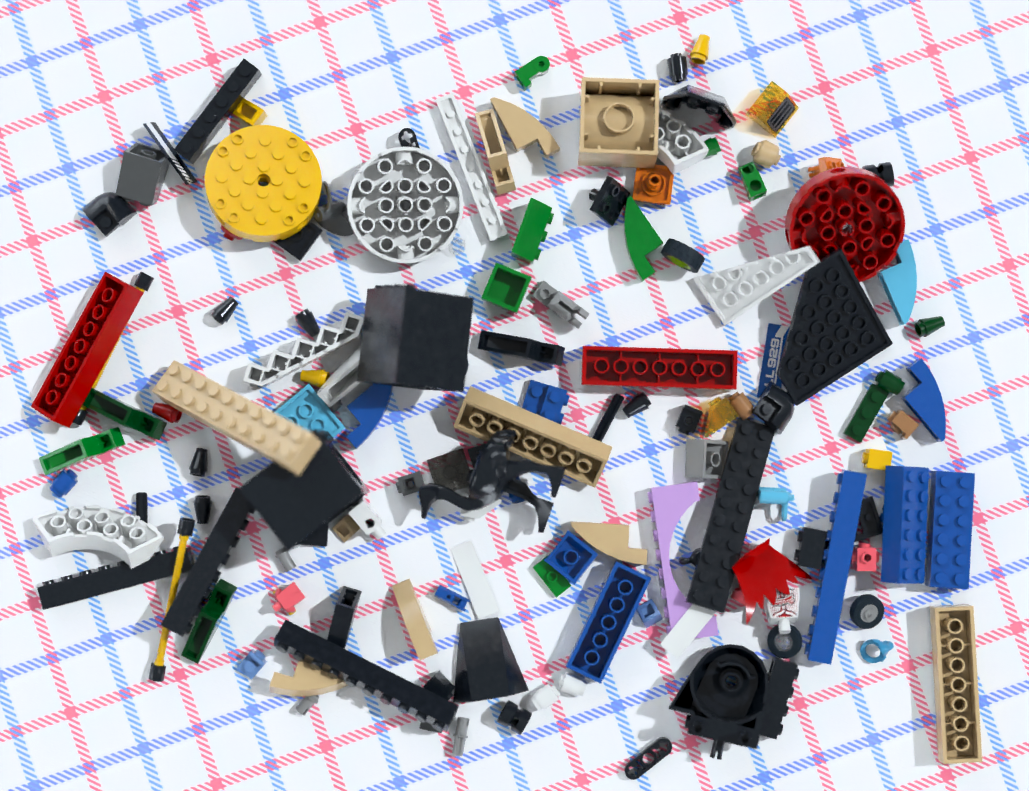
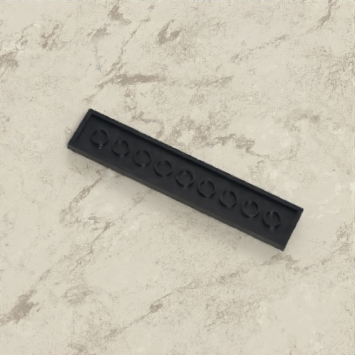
M741 417L737 419L686 598L687 603L720 613L725 611L735 575L732 567L740 558L775 430L769 426L747 419L742 420Z

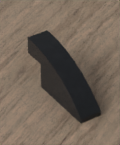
M481 330L477 348L557 366L562 365L565 347L484 330Z

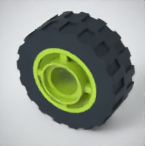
M671 238L667 240L660 252L670 262L693 273L699 271L705 260L703 255L692 247Z

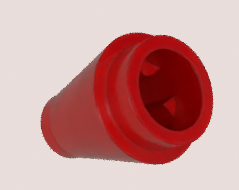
M156 402L152 408V413L170 423H178L182 416L181 411L168 404Z

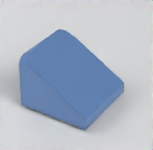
M652 599L639 605L636 610L646 628L663 619Z

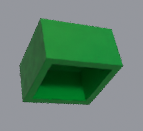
M496 262L481 299L517 314L532 277Z

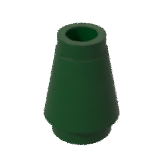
M942 316L919 319L914 324L915 331L919 337H927L941 327H944L945 321Z

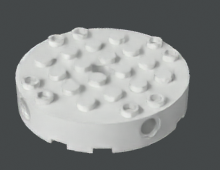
M395 147L374 155L358 170L348 191L347 215L355 236L371 253L391 262L415 263L435 256L453 240L462 221L463 195L458 180L443 160L420 148ZM402 200L410 202L409 210L403 211L400 208Z

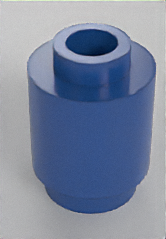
M63 469L52 481L50 490L60 498L63 495L66 496L78 483L76 479L78 475L71 469H68V471Z

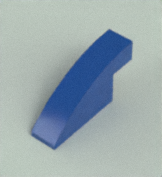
M920 358L906 368L918 384L902 396L901 399L935 440L942 442L945 440L946 417L942 395L932 372L923 359Z
M373 384L346 406L361 424L346 436L355 448L358 449L379 425L389 405L393 386Z

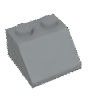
M687 439L685 477L721 479L728 454L729 441Z

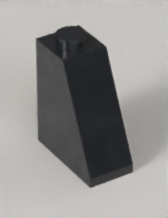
M343 586L335 605L327 638L328 641L342 648L346 647L362 591Z

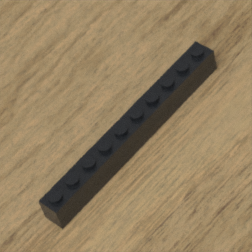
M286 619L274 638V646L278 651L282 653L287 652L293 655L296 660L300 662L305 661L312 668L323 670L334 679L339 678L345 681L348 686L352 688L357 687L364 694L375 696L386 705L391 704L397 707L400 712L404 714L409 713L415 716V719L431 724L438 731L447 732L458 711L459 705Z

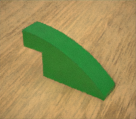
M630 196L627 198L624 212L625 244L632 266L641 282H643L655 273L646 256L662 246L663 241Z
M116 427L95 436L79 439L39 457L46 476L126 444L120 428Z

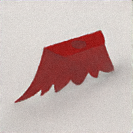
M770 538L742 556L732 567L744 596L746 624L752 618L756 602L761 609L763 608V596L771 604L775 605L776 589L786 595L790 594L786 580L798 584L795 576L812 580L810 575L770 546Z

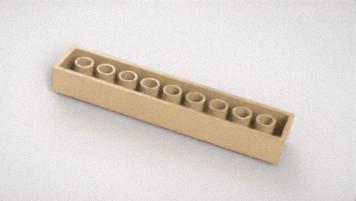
M175 360L152 389V392L164 403L300 476L322 444L312 432Z

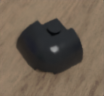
M113 192L97 196L82 209L86 216L106 237L137 214L126 200Z
M770 381L760 395V400L752 410V413L763 420L766 426H769L780 435L793 416L795 410L794 402L786 391Z

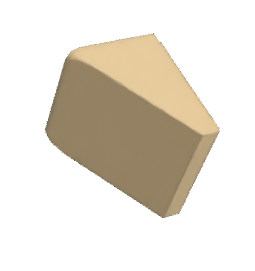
M348 513L332 529L345 543L360 527Z

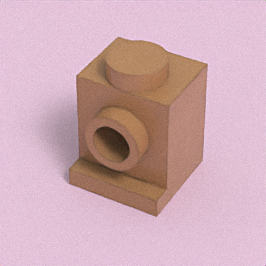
M903 410L893 411L887 417L888 422L891 424L890 428L898 435L901 433L900 438L902 440H907L919 426Z

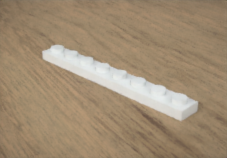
M454 93L435 99L490 242L507 236L508 232Z

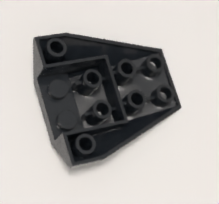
M686 85L664 96L661 103L665 105V108L673 111L679 110L682 103H686V106L696 110L700 108L705 110L706 114L712 116L718 114L715 122L725 129L734 128L737 122L725 97L691 85Z

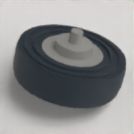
M861 595L853 601L850 607V618L855 625L862 629L873 628L880 623L884 616V605L874 595Z

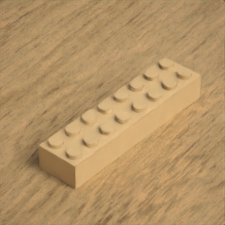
M471 386L463 400L453 426L484 441H488L497 431L505 429L515 430V442L509 448L510 452L539 464L566 467L564 475L594 488L613 448L610 445Z
M969 604L929 606L938 760L943 764L983 762L974 606Z

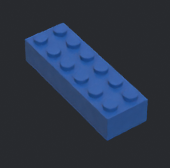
M886 465L881 582L924 584L929 468Z
M931 471L925 586L969 589L975 473Z
M616 560L614 561L565 664L567 668L600 684L602 683L649 585L651 577Z

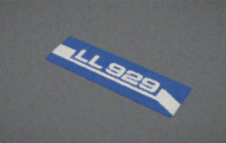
M768 324L757 392L758 398H760V395L770 381L782 388V382L776 373L790 326Z

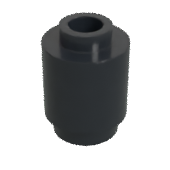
M681 53L671 54L670 58L667 59L669 78L672 79L673 83L686 81L688 75L686 56H682Z

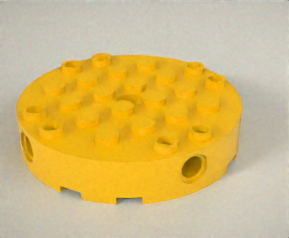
M255 125L231 133L217 145L206 166L205 189L210 209L224 228L240 238L250 239L253 242H270L286 239L299 232L309 223L321 198L322 175L318 160L312 149L296 134L276 126ZM260 182L269 183L267 186L259 185Z

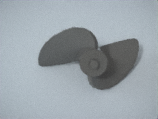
M323 181L327 194V204L315 208L313 214L315 221L322 228L339 236L354 234L350 223L341 214L345 210L346 204L333 201L329 186L326 181Z

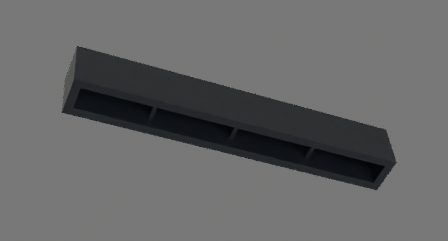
M235 488L161 623L162 627L181 637L190 633L193 624H191L194 617H198L202 610L201 604L203 600L209 598L212 592L210 587L213 582L217 583L222 573L220 572L222 565L226 566L231 557L229 555L232 547L236 548L240 541L238 536L241 530L245 531L249 524L247 520L251 513L254 514L256 511L239 488Z
M178 546L173 547V552L166 553V550L154 552V557L132 569L125 561L117 562L116 567L110 568V564L98 567L99 571L94 573L90 569L79 572V577L73 578L71 574L61 577L62 581L55 583L54 579L42 582L43 586L37 587L42 609H49L173 576ZM190 547L184 551L185 555L181 573L190 571L194 565Z

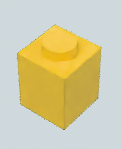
M866 449V452L862 454L861 461L864 464V468L885 471L886 465L891 466L893 452Z

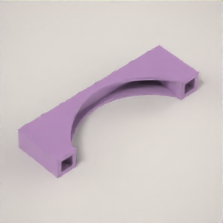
M696 481L651 487V492H647L648 502L652 503L653 511H650L651 522H655L656 530H653L654 542H658V549H655L656 560H660L661 568H658L659 580H663L664 586L660 589L662 599L666 600L663 612L664 617L668 618L669 625L666 626L667 635L692 605L686 602L685 596L675 583L670 567L669 550L673 532L680 518L695 501H700L698 483ZM713 615L695 639L719 635L715 615Z

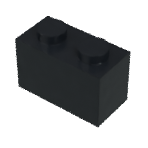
M802 527V530L798 531L797 541L800 542L799 549H795L793 557L796 565L821 570L827 531Z

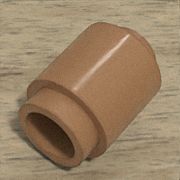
M737 391L728 398L730 402L727 404L738 418L741 417L742 420H745L753 414L754 406L743 392L739 394Z

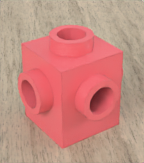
M858 543V547H853L851 558L852 570L876 571V563L879 562V552L876 551L875 547H870V543Z

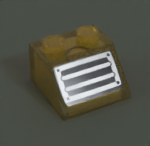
M771 81L745 115L776 138L799 107L785 90Z
M719 396L708 402L709 407L705 409L701 430L702 438L709 437L739 417L726 397L720 398Z

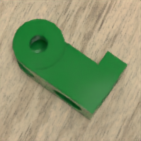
M538 56L515 71L514 76L525 91L532 86L531 80L548 72L550 67L549 59L545 56Z
M750 162L738 167V173L746 189L749 201L751 202L766 196L767 189L755 164Z

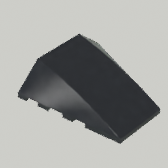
M499 617L460 623L453 702L481 701L529 691Z

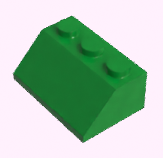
M530 198L511 251L512 257L532 264L534 259L538 261L541 249H538L540 242H545L548 234L545 228L547 224L551 225L554 214L551 213L552 207L534 198Z

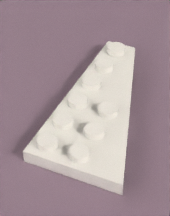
M809 245L693 278V280L724 326H726L818 264L820 260Z

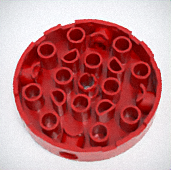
M837 167L812 177L793 197L785 218V235L791 251L810 245L820 260L837 248H840L859 282L872 278L884 266L887 267L896 256V251L900 243H902L905 234L904 210L897 195L879 176L857 167Z

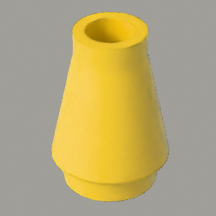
M699 35L690 53V60L693 63L702 65L708 60L709 36Z
M325 369L302 370L300 380L321 388L330 377V373L326 372Z

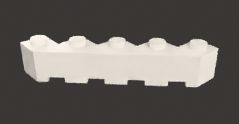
M346 312L340 330L321 325L316 343L297 337L292 355L273 350L267 368L249 362L243 381L266 387L361 337L364 317Z

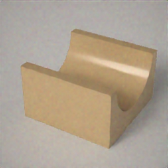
M582 77L578 166L655 167L658 156L660 80Z

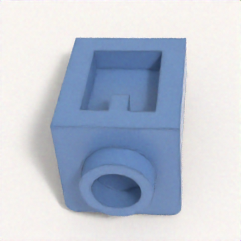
M252 649L237 668L252 680L268 661L265 660L266 656L257 649L255 651Z

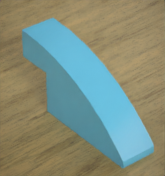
M909 239L902 241L896 251L895 259L898 264L877 273L900 326L909 321L917 290L916 263Z

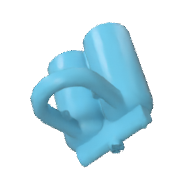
M759 487L757 493L759 503L782 504L781 520L785 522L787 520L788 501H793L794 495L785 488Z

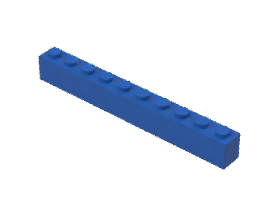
M842 469L841 473L837 475L836 484H839L838 492H834L833 503H835L834 511L830 512L829 522H832L831 530H827L826 541H828L827 549L824 548L822 559L825 560L824 567L819 570L818 575L821 583L820 587H816L815 598H817L816 606L813 605L811 617H814L813 625L809 624L808 636H810V641L805 644L804 654L807 655L809 661L830 665L832 663L866 484V473Z

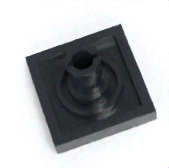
M607 176L600 190L595 188L591 190L595 195L589 193V199L594 201L589 210L606 224L613 226L619 218V214L627 202L630 192L614 178Z

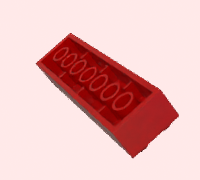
M107 272L103 274L31 405L33 409L53 422L70 428L144 292Z
M583 346L581 385L736 390L738 351Z

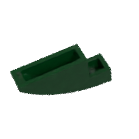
M91 388L82 404L125 427L137 430L157 440H160L167 425V422L94 388Z
M223 579L218 581L208 602L197 617L181 656L197 664L200 662L238 587Z

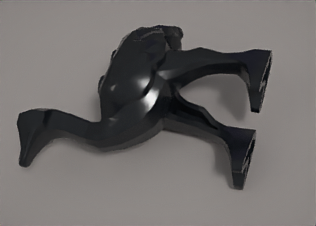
M510 429L497 431L482 447L480 452L476 451L473 459V463H475L474 470L471 469L466 479L469 482V497L461 496L441 484H423L420 486L418 494L421 504V518L426 519L430 507L437 500L448 501L465 511H475L493 504L505 492L518 496L535 507L538 516V532L543 533L554 502L538 498L532 493L525 482L516 478L526 473L546 474L551 485V497L556 498L566 467L539 464L527 459L521 461L511 460L509 448L515 442L516 431Z

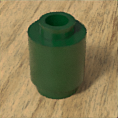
M887 369L883 372L880 370L875 377V381H877L876 386L891 395H898L905 385V382L901 381L902 378Z

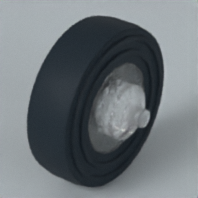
M791 624L790 633L780 634L779 627L776 625L770 630L767 637L769 650L775 656L782 659L794 657L802 647L801 633Z

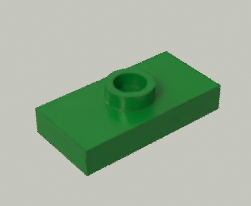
M543 558L533 568L557 598L571 587V584L562 574L544 561L545 558Z

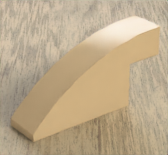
M495 97L490 99L493 109L517 152L538 142L546 158L560 151V147L553 136L531 114L502 99Z
M493 108L475 113L497 194L501 195L515 191V182Z
M571 521V526L601 552L629 563L647 565V549L628 548L629 525Z
M410 578L393 585L392 588L419 660L421 661L437 654L438 649L431 635L432 630Z
M298 661L293 677L274 672L269 685V692L295 697L314 696L333 692L348 685L339 678L334 679L323 670L312 668L305 661Z

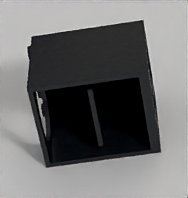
M413 284L375 285V288H368L357 382L420 390L464 392L474 298L415 289L416 285Z
M318 429L311 431L322 444L300 476L272 462L239 488L287 551L298 548L370 491L332 443L334 438L328 431Z

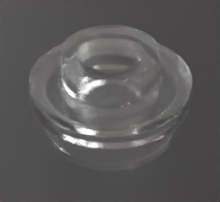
M454 236L447 249L452 255H461L466 249V242L463 238ZM459 243L460 248L454 249L453 244Z

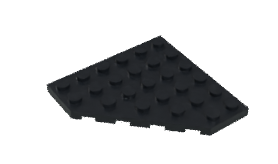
M840 248L820 259L818 264L805 272L776 373L796 406L893 344Z

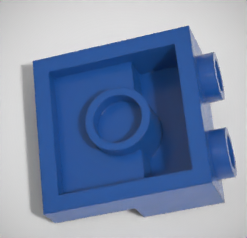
M530 380L522 408L561 425L564 416L561 410L563 406L567 407L570 395H566L567 390Z

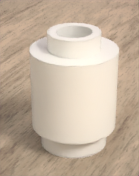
M566 672L565 675L561 674L558 686H561L560 691L578 697V695H584L588 682L584 681L582 677Z
M548 683L535 692L531 700L539 711L545 710L560 700L558 697L560 692L555 685L551 686Z

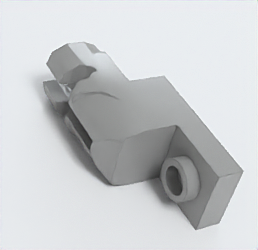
M544 280L532 295L577 329L580 328L582 323L573 316L578 314L586 320L590 314Z

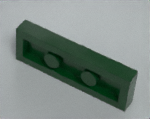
M872 383L843 434L861 443L889 393Z

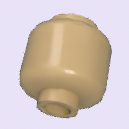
M767 140L757 142L751 152L753 161L764 168H770L772 165L776 166L781 158L779 147Z

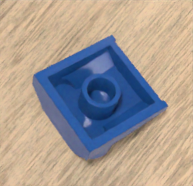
M568 530L544 561L575 585L599 554Z

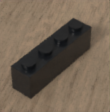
M774 656L772 658L768 672L769 689L760 732L762 736L776 740L777 736H780L782 733L783 724L781 722L788 713V698H792L794 692L792 684L799 675L798 665L794 662Z

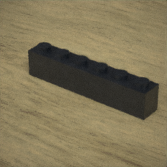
M243 58L174 150L194 164L242 99L245 98L261 77L262 73L260 70Z

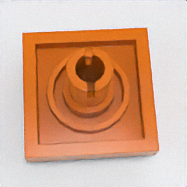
M655 164L654 168H636L633 200L670 206L674 175L664 165Z

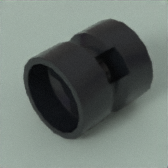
M891 162L879 163L877 167L874 164L862 166V169L879 176L889 187L894 186V171Z
M508 700L497 722L505 727L511 726L513 732L521 735L532 713L524 708L518 709L517 704Z

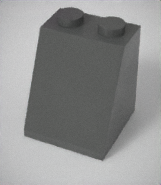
M137 142L125 150L116 195L121 196L124 200L138 201L143 206L155 204L159 199L170 164L163 152Z

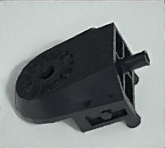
M735 644L717 646L700 659L679 689L668 709L691 714L686 717L684 728L688 729L687 734L713 739L709 756L715 759L716 751H718L717 759L722 760L725 742L757 750L769 689L768 672L763 661L754 651L745 646ZM728 676H735L737 683L729 686L726 683V678Z

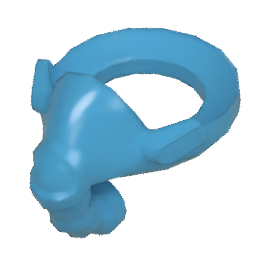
M869 639L861 645V656L870 663L883 662L887 658L888 652L894 648V644L891 641L885 640L882 642L879 639ZM869 644L876 645L880 649V655L878 657H870L866 653V646Z

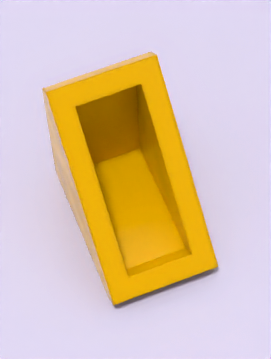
M245 98L242 99L233 112L235 116L249 126L261 125L268 116L262 108Z

